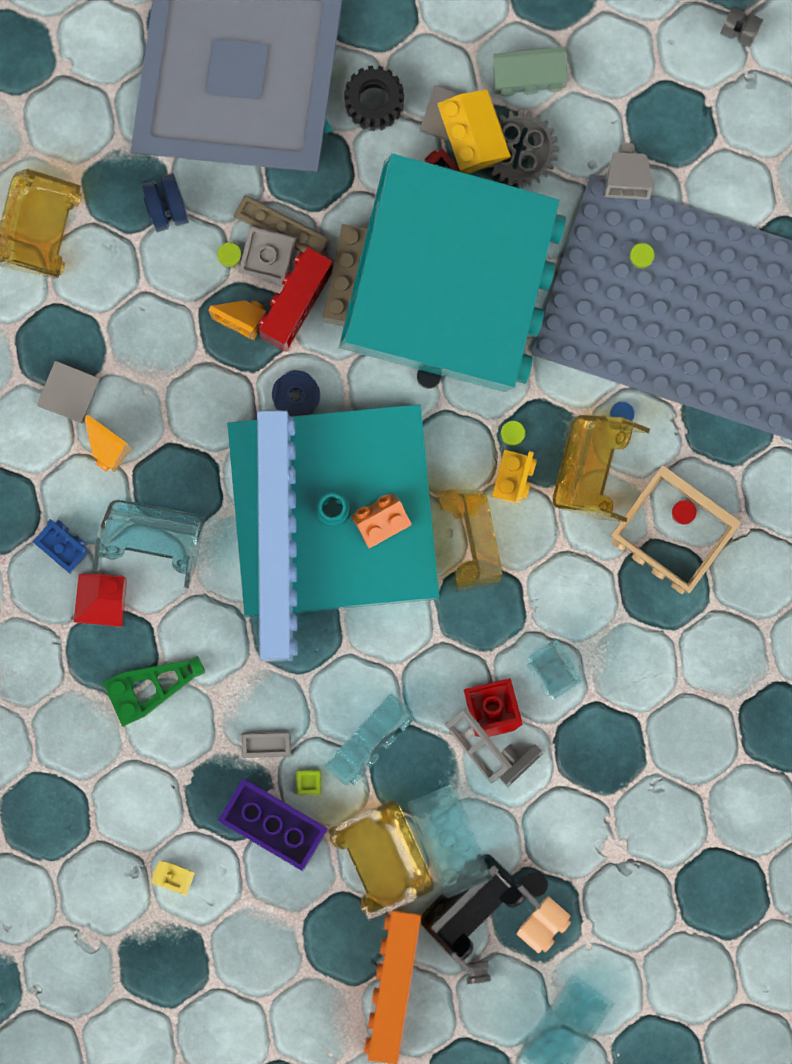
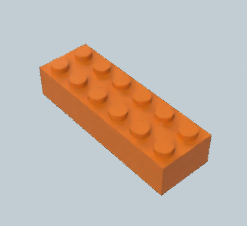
M392 909L391 914H386L384 929L388 930L387 939L382 938L380 954L384 955L383 963H378L376 979L380 980L379 988L374 987L372 1004H376L375 1013L370 1012L368 1029H372V1036L366 1037L364 1054H368V1061L398 1064L421 914Z

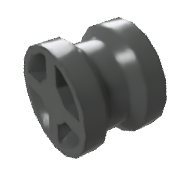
M488 961L467 963L469 968L475 973L472 977L468 974L467 984L491 981V976L487 972L489 967Z

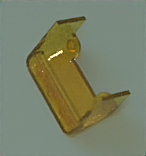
M578 415L571 423L553 494L554 506L565 511L600 520L627 523V517L612 512L613 500L603 495L614 450L626 448L630 443L632 432L649 433L650 428L620 417Z

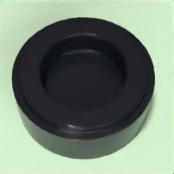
M418 370L417 381L421 387L433 389L440 383L441 375Z
M533 872L525 877L523 887L532 897H540L547 891L548 882L544 875Z

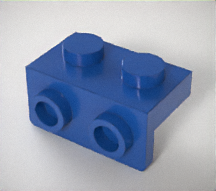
M50 519L47 522L48 525L33 543L71 574L88 555L89 552L85 549L88 544L77 535L72 538L66 533L69 528L59 519L56 522Z

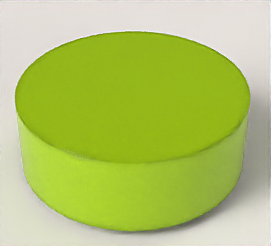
M224 243L219 247L217 257L221 265L232 268L240 263L242 254L236 244Z
M637 244L630 252V261L637 268H647L654 260V250L648 244Z
M509 421L501 429V438L507 445L516 446L525 437V429L517 421Z

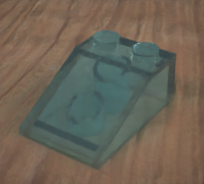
M558 639L553 640L528 657L530 662L527 666L534 677L539 675L543 682L540 684V687L546 697L551 695L555 699L583 681Z

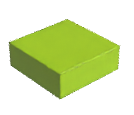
M296 770L297 795H321V770Z

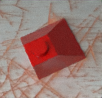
M79 574L74 623L122 627L127 578L104 574Z

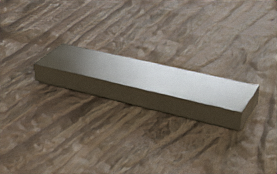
M246 195L234 214L236 219L252 227L296 237L294 249L305 252L306 248L309 247L322 255L330 241L324 235Z

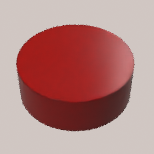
M687 500L677 502L672 508V518L680 525L690 524L697 514L694 504Z

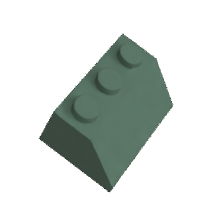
M566 47L493 54L492 71L495 94L509 97L515 95V92H524V94L530 95L538 93V90L548 89V92H559L562 88H566Z

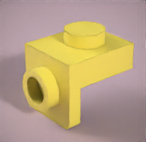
M159 860L154 868L151 883L187 896L195 872Z

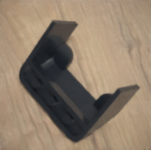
M484 854L478 857L423 912L420 923L439 945L472 977L475 973L464 962L473 950V942L468 937L502 903L509 908H514L527 898L538 910L542 906L493 856Z

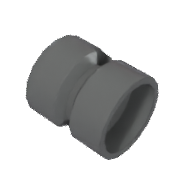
M733 5L720 34L730 39L736 37L739 43L750 48L763 19L753 14L747 16L745 10ZM738 21L744 23L741 31L735 28Z

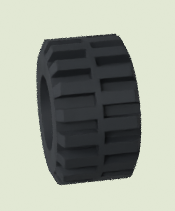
M373 65L368 66V70L365 71L363 68L359 69L357 75L353 73L350 82L347 81L346 90H344L345 108L348 116L352 118V122L355 125L359 123L360 128L364 130L366 127H369L370 131H375V128L380 127L381 131L385 129L386 125L391 127L394 124V120L399 119L404 108L403 85L400 84L398 76H393V71L389 69L384 71L382 66H378V69H373ZM369 88H380L387 93L389 99L383 107L369 109L360 102V96Z

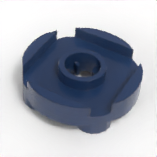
M298 370L289 371L274 383L272 400L277 411H288L290 417L312 415L320 402V389L316 381L308 373ZM295 389H300V393L303 392V397L299 398L298 401H292L293 397L289 398L290 392L293 393Z

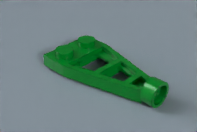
M197 655L188 661L124 672L104 681L103 684L122 727L146 717L195 677L205 674V670ZM189 665H191V668H192V670H193L194 673H190V672H189V670H188V666H189ZM169 671L176 672L178 682L168 689H162L158 676ZM141 680H151L156 687V693L148 701L141 703L138 701L133 690V684Z

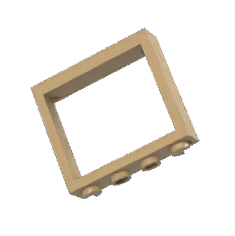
M662 465L610 537L613 539L612 544L621 551H624L626 548L633 553L631 558L642 566L646 563L652 567L651 573L659 579L663 580L666 577L672 582L671 587L680 594L684 592L689 594L742 522ZM661 479L728 527L688 583L621 535Z

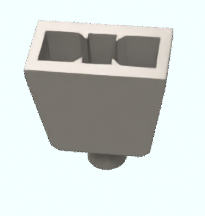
M622 144L620 147L621 152H615L612 155L604 197L649 200L653 191V181L648 158L645 154L635 153L634 144Z

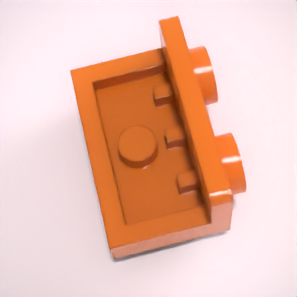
M394 493L380 497L374 504L358 509L351 516L368 548L412 525L400 500Z

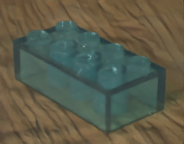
M390 693L325 764V767L346 786L350 783L354 786L364 776L361 773L364 767L368 765L371 768L380 758L377 753L383 747L388 749L396 740L394 734L399 729L404 731L413 722L411 718L413 712Z
M453 784L407 803L442 893L447 898L493 879L457 789Z
M572 973L516 1054L517 1057L526 1064H574L615 1003Z

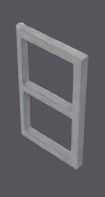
M467 708L445 724L490 783H493L496 778L512 767ZM462 717L467 719L482 739L472 748L468 746L453 726ZM484 744L488 746L503 766L493 775L489 773L474 753Z

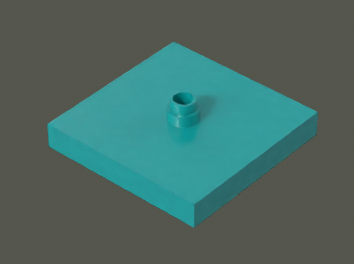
M421 404L292 416L293 421H295V436H291V442H294L296 452L295 460H291V466H294L296 471V484H291V491H294V494H296V508H292V516L296 518V533H292V540H295L297 555L292 557V565H295L297 568V582H292V590L297 591V606H293V613L439 600ZM258 420L228 422L244 616L246 618L260 617ZM394 493L400 500L412 525L368 548L351 516L358 509L374 504L380 497Z

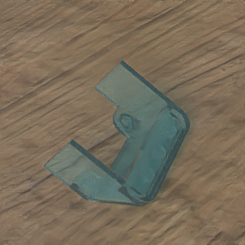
M114 500L109 503L96 536L93 570H98L102 557L115 560L122 557L126 550L172 559L173 569L179 573L186 574L184 587L189 588L196 568L204 519L197 514L125 500Z

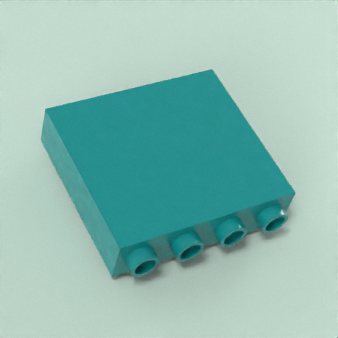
M391 153L383 163L338 348L502 392L515 388L516 382L525 384L529 378L533 362V356L523 354L527 335L537 337L544 317V309L534 307L538 289L546 291L549 289L555 271V263L546 260L549 243H560L566 225V216L557 214L560 200Z

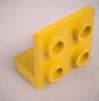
M504 450L492 494L493 498L520 504L522 499H527L531 485L530 482H526L527 477L533 475L537 459L533 458L534 452L529 451L527 456Z

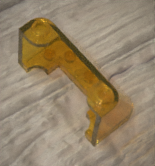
M28 168L14 174L9 186L0 223L1 267L53 279L59 278V275H62L65 262L62 261V256L59 255L69 210L80 204L82 197L80 193L81 185Z
M450 489L440 491L438 494L440 510L453 514L454 519L464 518L473 559L461 563L456 569L455 585L457 593L496 585L501 580L503 574L487 496L479 490Z
M387 802L328 829L331 843L340 850L347 848L365 888L366 894L362 896L360 906L368 920L418 899L433 890L434 884L430 872L406 819L396 802Z

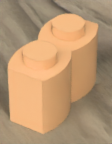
M549 896L540 903L542 907L539 910L536 908L516 931V934L537 953H540L541 950L546 952L555 942L552 939L558 931L562 934L571 924L568 920L571 915Z

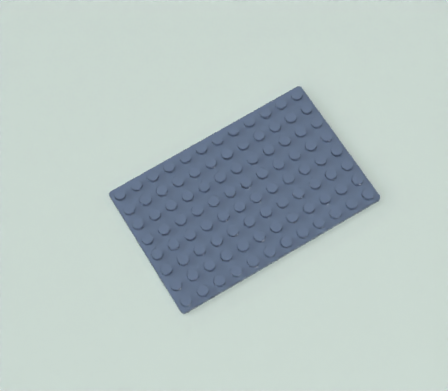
M591 176L544 313L539 334L532 349V354L536 357L792 441V240L651 195L649 200L604 197L606 180ZM645 243L654 250V260L650 266L641 269L631 263L630 252L635 245Z

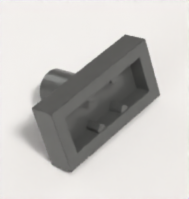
M511 744L508 745L501 753L512 767L500 777L501 781L509 787L543 755L542 750L535 744L522 756Z

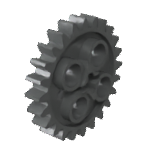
M521 109L518 111V116H514L513 112L509 111V118L507 119L501 114L502 122H500V126L512 158L507 163L500 161L487 166V170L494 168L492 177L494 178L500 174V183L508 179L509 186H512L515 181L519 188H521L523 182L526 181L527 185L531 187L532 179L540 183L539 175L542 174L548 177L546 168L554 169L550 161L558 160V157L553 152L559 151V147L552 145L558 141V138L555 136L550 137L555 131L554 128L546 129L549 124L548 120L540 123L541 115L538 114L535 118H532L530 110L526 116H523ZM526 128L528 131L523 142L526 151L522 150L520 152L518 167L513 169L517 158L515 147L520 146L522 133ZM510 129L518 131V136L513 140L505 137L506 132ZM533 135H538L542 139L540 144L532 146L528 143L529 138ZM526 158L535 160V165L530 169H525L522 166V162Z

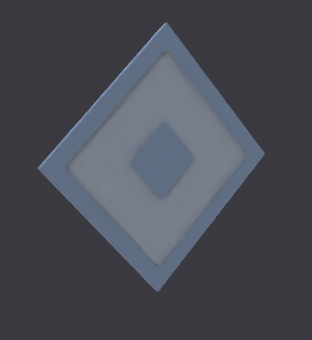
M152 0L130 152L134 154L318 173L342 0Z

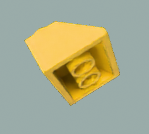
M487 89L459 94L437 103L460 171L470 174L511 157Z

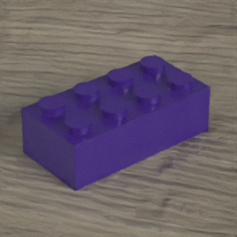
M244 778L218 819V822L302 872L329 829Z

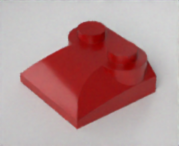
M511 678L463 689L468 711L488 737L513 732L523 725ZM473 728V732H474L475 736H476V737H480V736L477 734V732L474 730V728Z

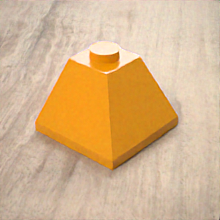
M244 300L213 305L209 308V313L213 320L253 341L259 333L260 327L258 323L264 313L267 314L264 310L265 306L254 300L251 303Z
M87 414L85 422L92 455L97 460L95 464L105 472L110 469L115 473L132 449L124 440Z

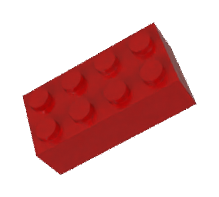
M309 247L306 248L305 252H299L294 261V264H296L295 269L292 273L288 272L282 282L284 287L281 293L274 295L270 302L272 306L268 315L264 313L258 323L261 339L284 352H287L332 274L333 261Z

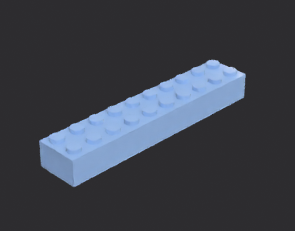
M258 411L260 659L262 661H293V655L298 654V644L296 639H293V631H297V616L293 614V606H297V591L292 590V582H297V568L295 565H292V557L297 555L295 540H292V533H296V518L292 516V508H296V494H294V491H291V484H296V471L294 466H291V460H295L296 457L294 442H291V436H295V421H293V417L289 416L288 411Z

